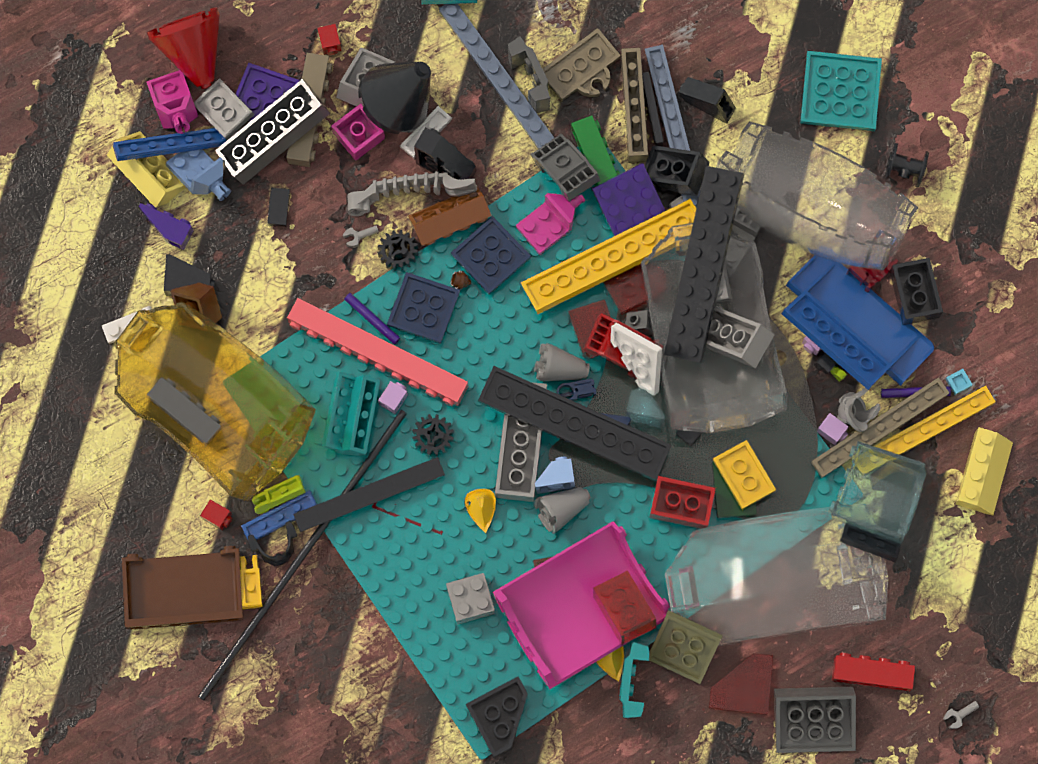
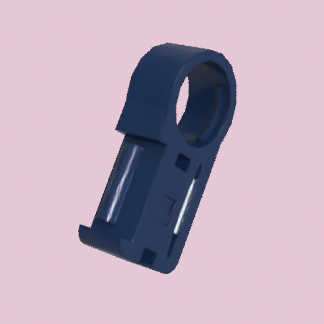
M590 378L563 383L557 388L556 394L563 397L572 396L570 400L577 401V399L592 395L595 397L597 392L596 388H594V380ZM563 387H568L572 390L568 393L559 394V390Z

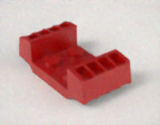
M601 313L583 350L592 356L600 355L628 370L621 359L623 356L618 347L614 348L611 343V326L615 323L622 325L661 348L663 346L628 325ZM630 370L628 375L637 379L634 372Z

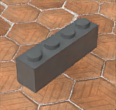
M161 377L147 393V398L207 447L221 430L220 420L214 415L208 416L205 413L206 409L199 403L195 405L191 402V397L183 390L179 392L175 388L177 385L169 378L165 380Z

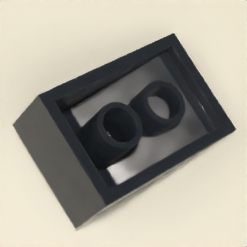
M652 145L645 168L653 185L681 194L697 196L703 182L705 168L709 166L710 162L701 152Z

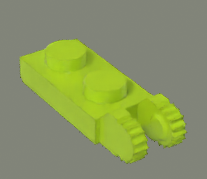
M296 475L253 496L252 502L256 505L254 508L257 514L266 513L270 508L306 493L302 479L299 475Z

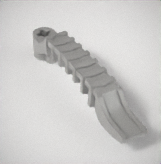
M426 172L422 175L414 174L413 176L404 175V177H393V179L388 180L384 178L382 181L373 180V183L365 191L351 192L347 195L348 214L351 216H361L364 213L370 212V205L379 201V193H383L384 197L389 198L390 190H393V193L398 196L399 189L404 188V192L409 194L410 187H414L415 192H420V186H424V191L430 193L431 185H434V193L440 195L441 184H443L447 194L456 197L477 191L475 179L457 180L450 177L447 173L439 172L433 174Z

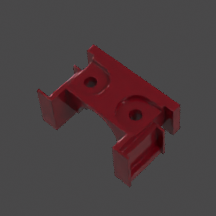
M880 240L872 248L876 255L866 266L860 269L854 263L846 273L851 272L861 282L860 286L864 283L867 293L890 272L892 265L898 263L897 259L893 262L889 260L893 252L884 246Z

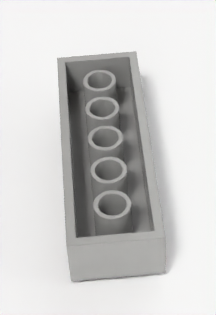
M534 383L540 387L547 389V384ZM504 414L495 498L534 502L542 430Z

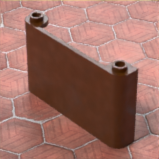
M225 546L224 550H221L220 553L143 559L138 554H128L126 558H122L125 628L138 630L244 620L239 548H236V546Z

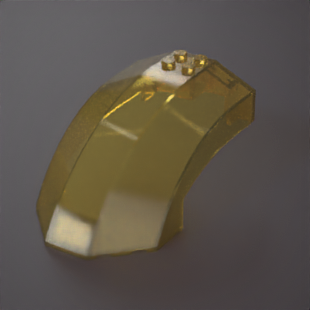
M176 303V305L172 306L165 305L151 310H139L116 340L118 359L115 360L117 386H115L114 394L136 417L153 422L176 441L230 496L245 501L249 500L282 473L303 445L316 409L260 356L186 303ZM161 377L165 380L167 378L172 380L177 385L175 388L179 392L185 391L191 397V402L195 405L199 403L206 409L205 413L208 416L214 415L220 420L221 430L207 447L147 398V393Z

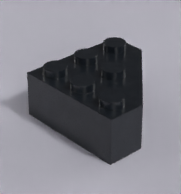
M425 127L414 145L416 164L432 173H447L450 177L457 180L472 179L476 173L475 163L466 158L458 151L456 146L450 144L442 137L440 132L433 128L428 129Z
M519 676L466 704L493 759L511 751L528 698V693Z

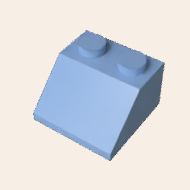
M558 457L555 458L556 461H551L535 482L537 494L575 488L571 459Z

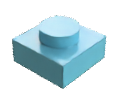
M964 369L946 377V381L954 395L972 387V383Z

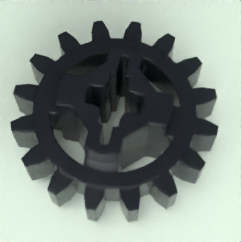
M393 230L391 236L386 233V239H380L382 245L377 246L379 250L377 253L378 257L381 258V263H386L387 269L393 266L394 271H396L397 267H400L401 271H403L405 265L410 268L409 262L415 263L416 259L414 256L419 255L415 237L410 238L409 232L403 235L402 230L399 231V234H396L395 230ZM408 244L410 246V252L407 249Z
M428 414L427 420L421 417L422 423H415L418 429L412 430L416 434L412 439L413 441H418L415 447H421V453L427 451L428 456H430L434 452L438 456L439 451L443 454L445 453V447L451 448L449 441H454V437L450 436L454 434V430L449 429L451 427L450 422L445 424V417L439 420L438 414H436L435 418ZM439 425L445 429L446 433L440 431ZM435 429L436 436H434V439H432L431 442L430 435H432ZM420 437L426 439L427 446L421 441ZM442 442L441 445L435 447L436 444Z

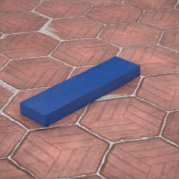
M309 490L241 525L247 539L249 535H254L257 541L286 526V522L295 521L294 513L315 506L317 502Z

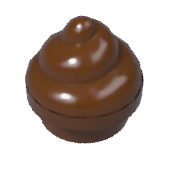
M455 271L453 273L451 286L462 290L471 284V280L464 271Z

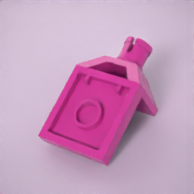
M178 70L147 81L162 127L175 128L176 132L183 134L182 127H184L185 132L190 129L189 122L197 118L198 113L184 74Z
M547 193L545 195V202L520 221L516 228L535 251L541 255L572 230L575 209L581 203H584L585 199L581 194L568 201L563 195Z

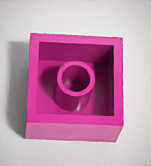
M359 104L331 126L335 137L355 161L385 139L384 131L369 120L362 109V104Z

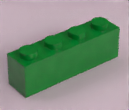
M589 116L571 123V130L581 154L598 173L600 181L595 183L594 186L619 175L620 172L618 170L615 171L613 166L615 161L612 154L607 152V141L599 133L601 127L598 120L594 121L593 116Z

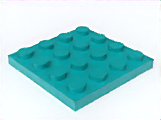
M807 51L800 124L875 131L882 58Z

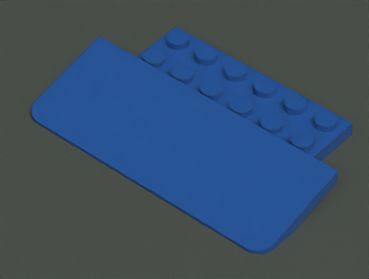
M826 251L817 252L787 282L786 286L798 297L781 314L866 389L869 390L885 373L901 386L934 351L933 343L912 324L903 325L901 316L872 290L867 293L865 291L866 285L863 283L860 286L861 282L851 272L846 274L848 269Z

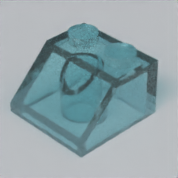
M641 388L631 389L626 416L631 418V422L663 428L665 415L652 395Z

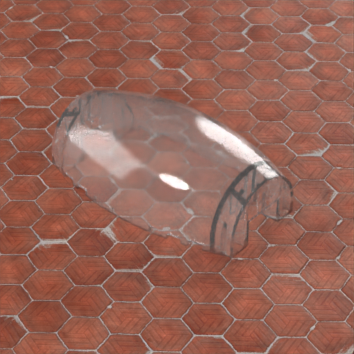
M749 121L742 130L732 153L725 151L716 165V168L744 173L737 208L766 231L808 253L846 265L884 270L901 245L915 217L918 206L902 193L899 195L890 190L892 186L886 182L883 185L876 180L877 175L847 157L801 137L799 141L789 137L790 133L784 131L782 135L773 132V127Z

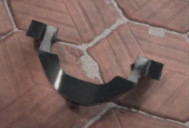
M291 521L285 523L288 546L283 554L278 553L274 557L267 555L263 552L260 544L257 543L254 535L248 536L251 551L258 552L264 562L273 566L287 563L294 552L293 538L297 537L295 527Z

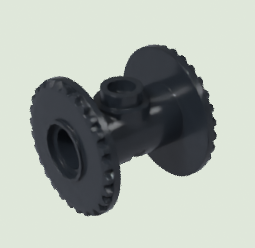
M895 143L888 159L885 178H889L891 170L897 171L899 173L898 176L902 178L917 177L915 187H919L926 171L929 152L925 151L923 160L911 158L909 162L907 161V156L896 154L898 143Z

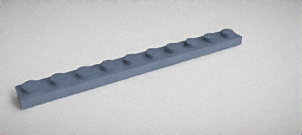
M445 4L439 8L443 18L535 146L541 148L554 139L458 4Z
M659 45L646 48L645 54L669 148L690 151L664 47ZM700 190L697 196L681 194L683 202L691 199L697 208Z

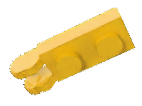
M253 555V568L246 569L247 560L245 556H241L242 608L263 607L258 557Z

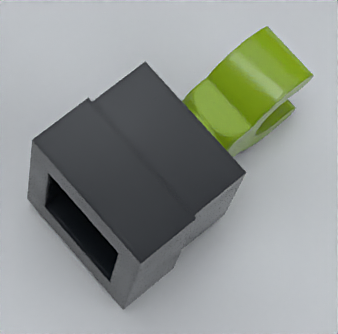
M826 353L814 364L818 370L825 374L831 372L839 382L847 375L843 370L835 366L837 362Z

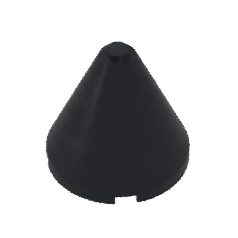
M424 62L383 63L372 67L362 77L358 89V96L362 98L364 104L362 109L369 120L380 129L392 134L415 131L428 115L431 69Z

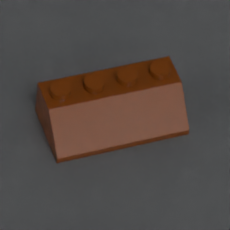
M478 187L477 191L463 196H452L408 215L421 245H431L436 239L441 237L447 238L457 230H466L471 224L476 222L482 223L492 216L484 195Z

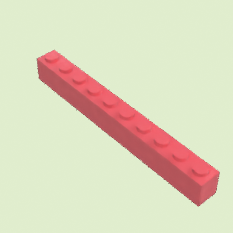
M297 298L287 317L292 328L296 330L301 328L307 331L306 334L314 339L319 337L324 340L323 342L330 347L335 345L341 348L340 351L344 354L357 356V359L362 363L367 364L369 362L375 365L374 368L381 372H390L393 378L399 381L404 379L409 382L408 384L415 389L420 387L426 390L425 393L429 396L442 398V401L447 405L453 406L454 404L458 406L469 387L467 381Z

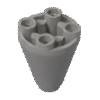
M541 344L539 349L540 361H536L534 372H537L536 379L544 382L587 378L590 367L589 363H585L584 360L552 344Z

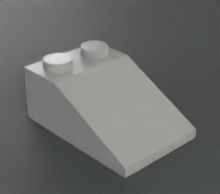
M360 48L340 81L336 98L355 106L362 104L364 107L362 98L358 96L362 77L376 65L395 62Z

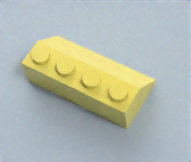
M139 131L119 138L115 142L146 137ZM113 146L107 154L112 162L155 208L167 204L186 188L166 166L168 160L163 155L117 161Z
M980 427L976 430L955 505L993 516L1013 442L997 432Z

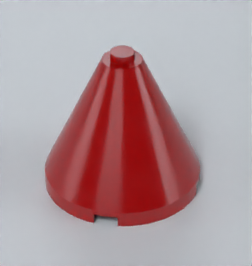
M217 7L211 8L208 12L209 15H206L205 11H201L164 24L159 28L160 32L157 31V28L147 32L149 40L196 87L200 86L201 89L212 86L211 82L214 81L220 19Z

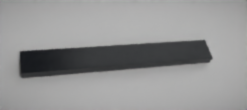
M438 457L294 513L293 516L299 531L303 532L442 477L445 474Z

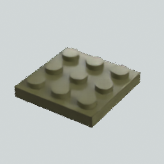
M668 610L649 652V661L701 684L723 635Z

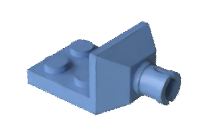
M201 149L180 152L166 162L168 169L192 194H209L213 192L222 201L224 197L227 198L231 193V190L222 181L223 159L221 157L213 161Z

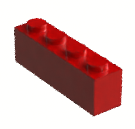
M840 653V655H836L834 658L832 681L910 692L913 689L915 666L910 665L908 661L891 663V660L886 658H879V661L871 660L870 656L860 655L859 658L851 657V654Z

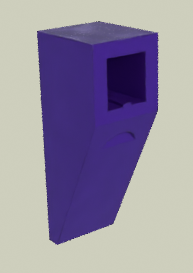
M140 203L139 208L166 243L185 250L194 232L191 223L183 218L178 220L167 211L162 213L151 204L144 205Z

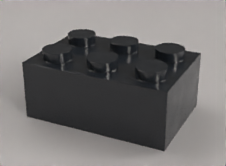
M930 258L892 265L890 276L902 324L907 325L940 318L943 309Z

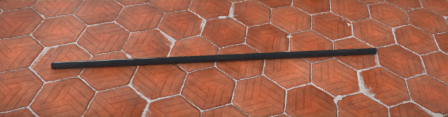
M399 411L341 495L354 490L407 415L405 411ZM332 520L320 524L263 603V607L256 613L200 692L199 698L205 700Z

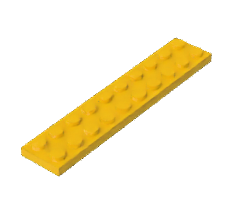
M689 199L521 282L537 314H540L689 240L696 207L692 200Z

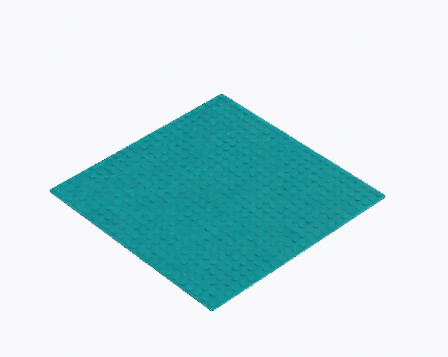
M609 147L606 148L608 154H612L615 164L613 166L615 171L618 170L620 174L625 172V169ZM541 171L488 205L491 215L531 255L530 260L490 295L451 256V252L486 221L482 223L476 222L471 224L466 230H457L447 238L441 237L437 239L433 244L420 250L418 256H414L416 262H409L410 268L405 265L403 271H401L400 267H397L396 271L391 269L354 294L362 304L387 325L406 272L453 287L451 286L453 273L455 271H464L471 280V284L460 290L441 344L389 327L400 337L399 342L394 345L345 300L327 312L467 381L469 387L458 406L454 404L453 406L447 405L442 401V398L438 396L435 398L425 393L426 390L420 387L415 389L408 384V381L404 379L399 381L391 376L392 373L387 371L381 372L375 369V365L369 362L367 364L362 363L357 359V356L353 354L350 356L340 351L341 348L335 345L330 347L323 342V339L319 337L314 339L306 334L307 331L303 329L294 333L223 381L224 386L286 477L289 479L299 475L305 492L310 490L317 504L341 495L400 410L405 411L407 415L354 490L438 457L445 474L444 476L377 502V507L400 516L394 517L372 508L373 504L333 519L324 532L480 760L487 758L491 753L466 707L467 703L519 676L528 693V698L516 733L517 737L607 675L595 662L549 689L538 674L537 666L534 662H530L507 623L509 620L505 612H501L493 592L614 521L618 527L622 526L627 534L625 539L637 563L642 564L646 571L645 576L662 599L665 598L670 606L668 610L688 619L856 503L863 496L842 465L821 478L811 461L828 451L829 447L763 357L757 367L753 368L705 348L702 363L664 355L686 258V252L680 244L537 314L521 282L614 237L591 189L595 187L592 185L579 194H582L585 202L575 209L572 230L539 255L517 230L516 225L545 202V195L547 193L562 195L559 186L546 172L542 173ZM722 302L715 303V307L728 311ZM648 310L656 317L655 335L648 336L663 346L659 392L655 396L639 388L635 382L636 379L628 375V370L600 355L592 356L583 350L601 313L622 323H625L627 313ZM542 343H549L584 360L585 363L590 365L586 379L592 378L594 380V388H596L597 393L595 397L592 395L577 399L574 402L599 413L630 417V427L671 445L658 476L715 488L713 458L747 440L776 491L756 502V516L717 518L716 497L714 494L707 530L649 518L657 480H651L542 431L536 481L551 461H556L555 458L567 457V459L572 461L575 488L582 487L588 490L591 497L589 504L558 532L553 534V530L549 532L539 519L538 515L541 512L539 508L535 509L534 502L496 498L495 512L491 524L485 533L468 514L465 506V497L467 493L476 489H489L495 495L504 413L479 403L478 399L493 366L529 382L547 384V390L554 393L563 383L581 381L543 382L536 379L537 372H534L536 361H540V346ZM340 371L353 376L366 375L380 380L366 455H345L322 447L336 372ZM390 381L395 384L399 382L404 385L408 394L396 414L382 407L378 402ZM563 387L559 390V394L568 393L572 390L568 387ZM702 405L716 418L690 447L676 433L699 406ZM428 414L432 418H435L436 414H438L439 420L445 417V424L450 422L451 427L449 429L454 430V434L450 435L454 437L453 442L449 441L451 448L445 447V453L443 454L439 451L438 456L434 452L430 456H428L427 451L421 453V447H415L418 441H413L412 439L413 436H416L412 430L418 429L415 423L421 424V417L427 420ZM439 425L440 431L446 433L445 429ZM435 429L432 435H430L431 442L432 439H434V436H436ZM420 437L421 441L427 446L426 439ZM442 442L436 444L435 447L441 445ZM535 488L534 501H535V499H537V498H539V497L546 496V495H550V494H554V493H558V492H561V491H553V492H546V493H539V494H537V491H536V488ZM405 518L420 523L421 527L407 522ZM432 529H436V530H438V531H441V530H442L443 533H442V535H440V534L435 533V532H433V531H431V530H432ZM484 573L495 614L457 625L446 583ZM663 622L623 645L624 659L628 656L632 642L645 646L652 644Z

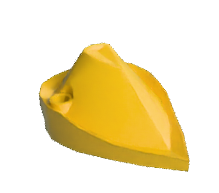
M476 489L467 493L465 506L473 521L486 533L495 512L496 498L489 489Z
M623 646L596 661L602 670L618 682L623 669Z

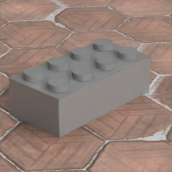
M715 307L706 348L756 368L775 334L759 323Z

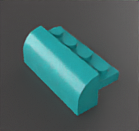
M340 371L336 372L322 447L345 455H366L380 385L379 379L366 375L353 376Z

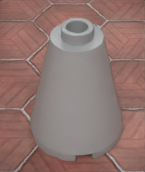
M577 487L535 499L534 503L535 509L539 508L541 512L538 517L549 532L553 530L552 533L554 534L589 504L591 497L587 489Z

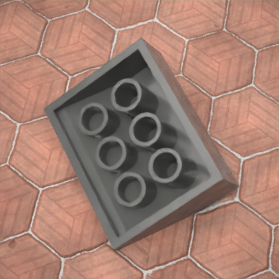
M853 687L774 689L776 753L856 751V694Z

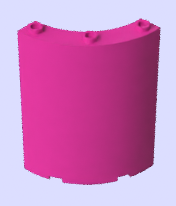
M614 521L493 592L501 612H505L509 620L507 623L530 662H534L537 666L538 674L549 689L663 622L670 608L665 598L662 599L648 581L642 564L637 563L625 539L627 536L622 526L618 527Z

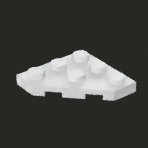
M615 323L611 326V343L614 348L618 347L623 355L621 359L627 369L634 372L637 377L635 382L639 388L655 396L659 392L662 348L622 325Z

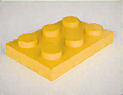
M747 440L713 458V462L742 510L776 491Z

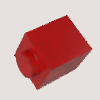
M336 24L317 28L324 55H335L338 51H342Z
M211 499L200 515L204 521L220 530H223L224 527L227 528L232 521L230 510Z

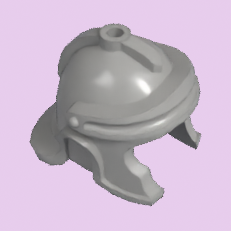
M866 388L857 393L849 392L839 399L840 405L837 419L844 424L851 425L858 432H863L868 428L867 423L877 416L881 408L880 404H876L871 409L866 410L865 403L861 398L868 391Z

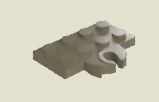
M597 28L544 67L543 71L548 79V85L561 101H564L576 91L583 96L597 97L600 96V92L592 87L593 83L600 82L603 85V90L606 91L610 83L608 67L618 61L621 55Z

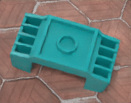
M635 642L631 643L628 656L623 661L619 699L623 703L624 718L641 717L644 703L628 701L629 696H633L634 684H630L631 676L634 677L636 672V665L633 664V660L649 661V647Z

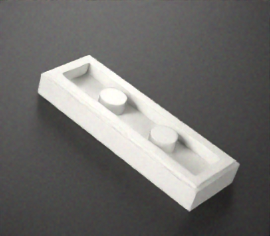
M437 106L425 121L400 145V148L415 159L414 145L425 127L441 132L450 123L452 117Z

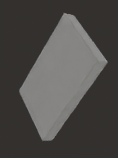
M220 78L194 102L195 107L226 140L233 136L254 116V113Z

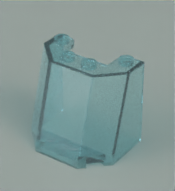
M857 441L856 446H852L849 457H852L851 468L846 469L844 475L845 485L840 487L837 495L838 499L832 501L829 512H832V519L902 544L922 494V486L927 475L926 464Z

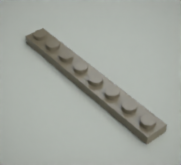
M938 377L867 424L868 428L865 431H856L812 460V465L821 478L825 477L949 395V391Z

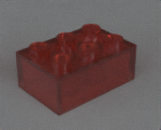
M628 570L593 587V598L621 645L656 628V617Z

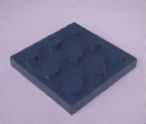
M493 216L451 252V256L488 295L531 259V255Z
M406 272L387 326L441 344L460 290Z

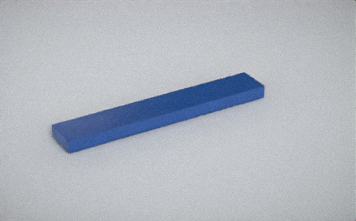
M216 128L183 132V134L175 133L113 142V149L117 161L220 147L227 140Z

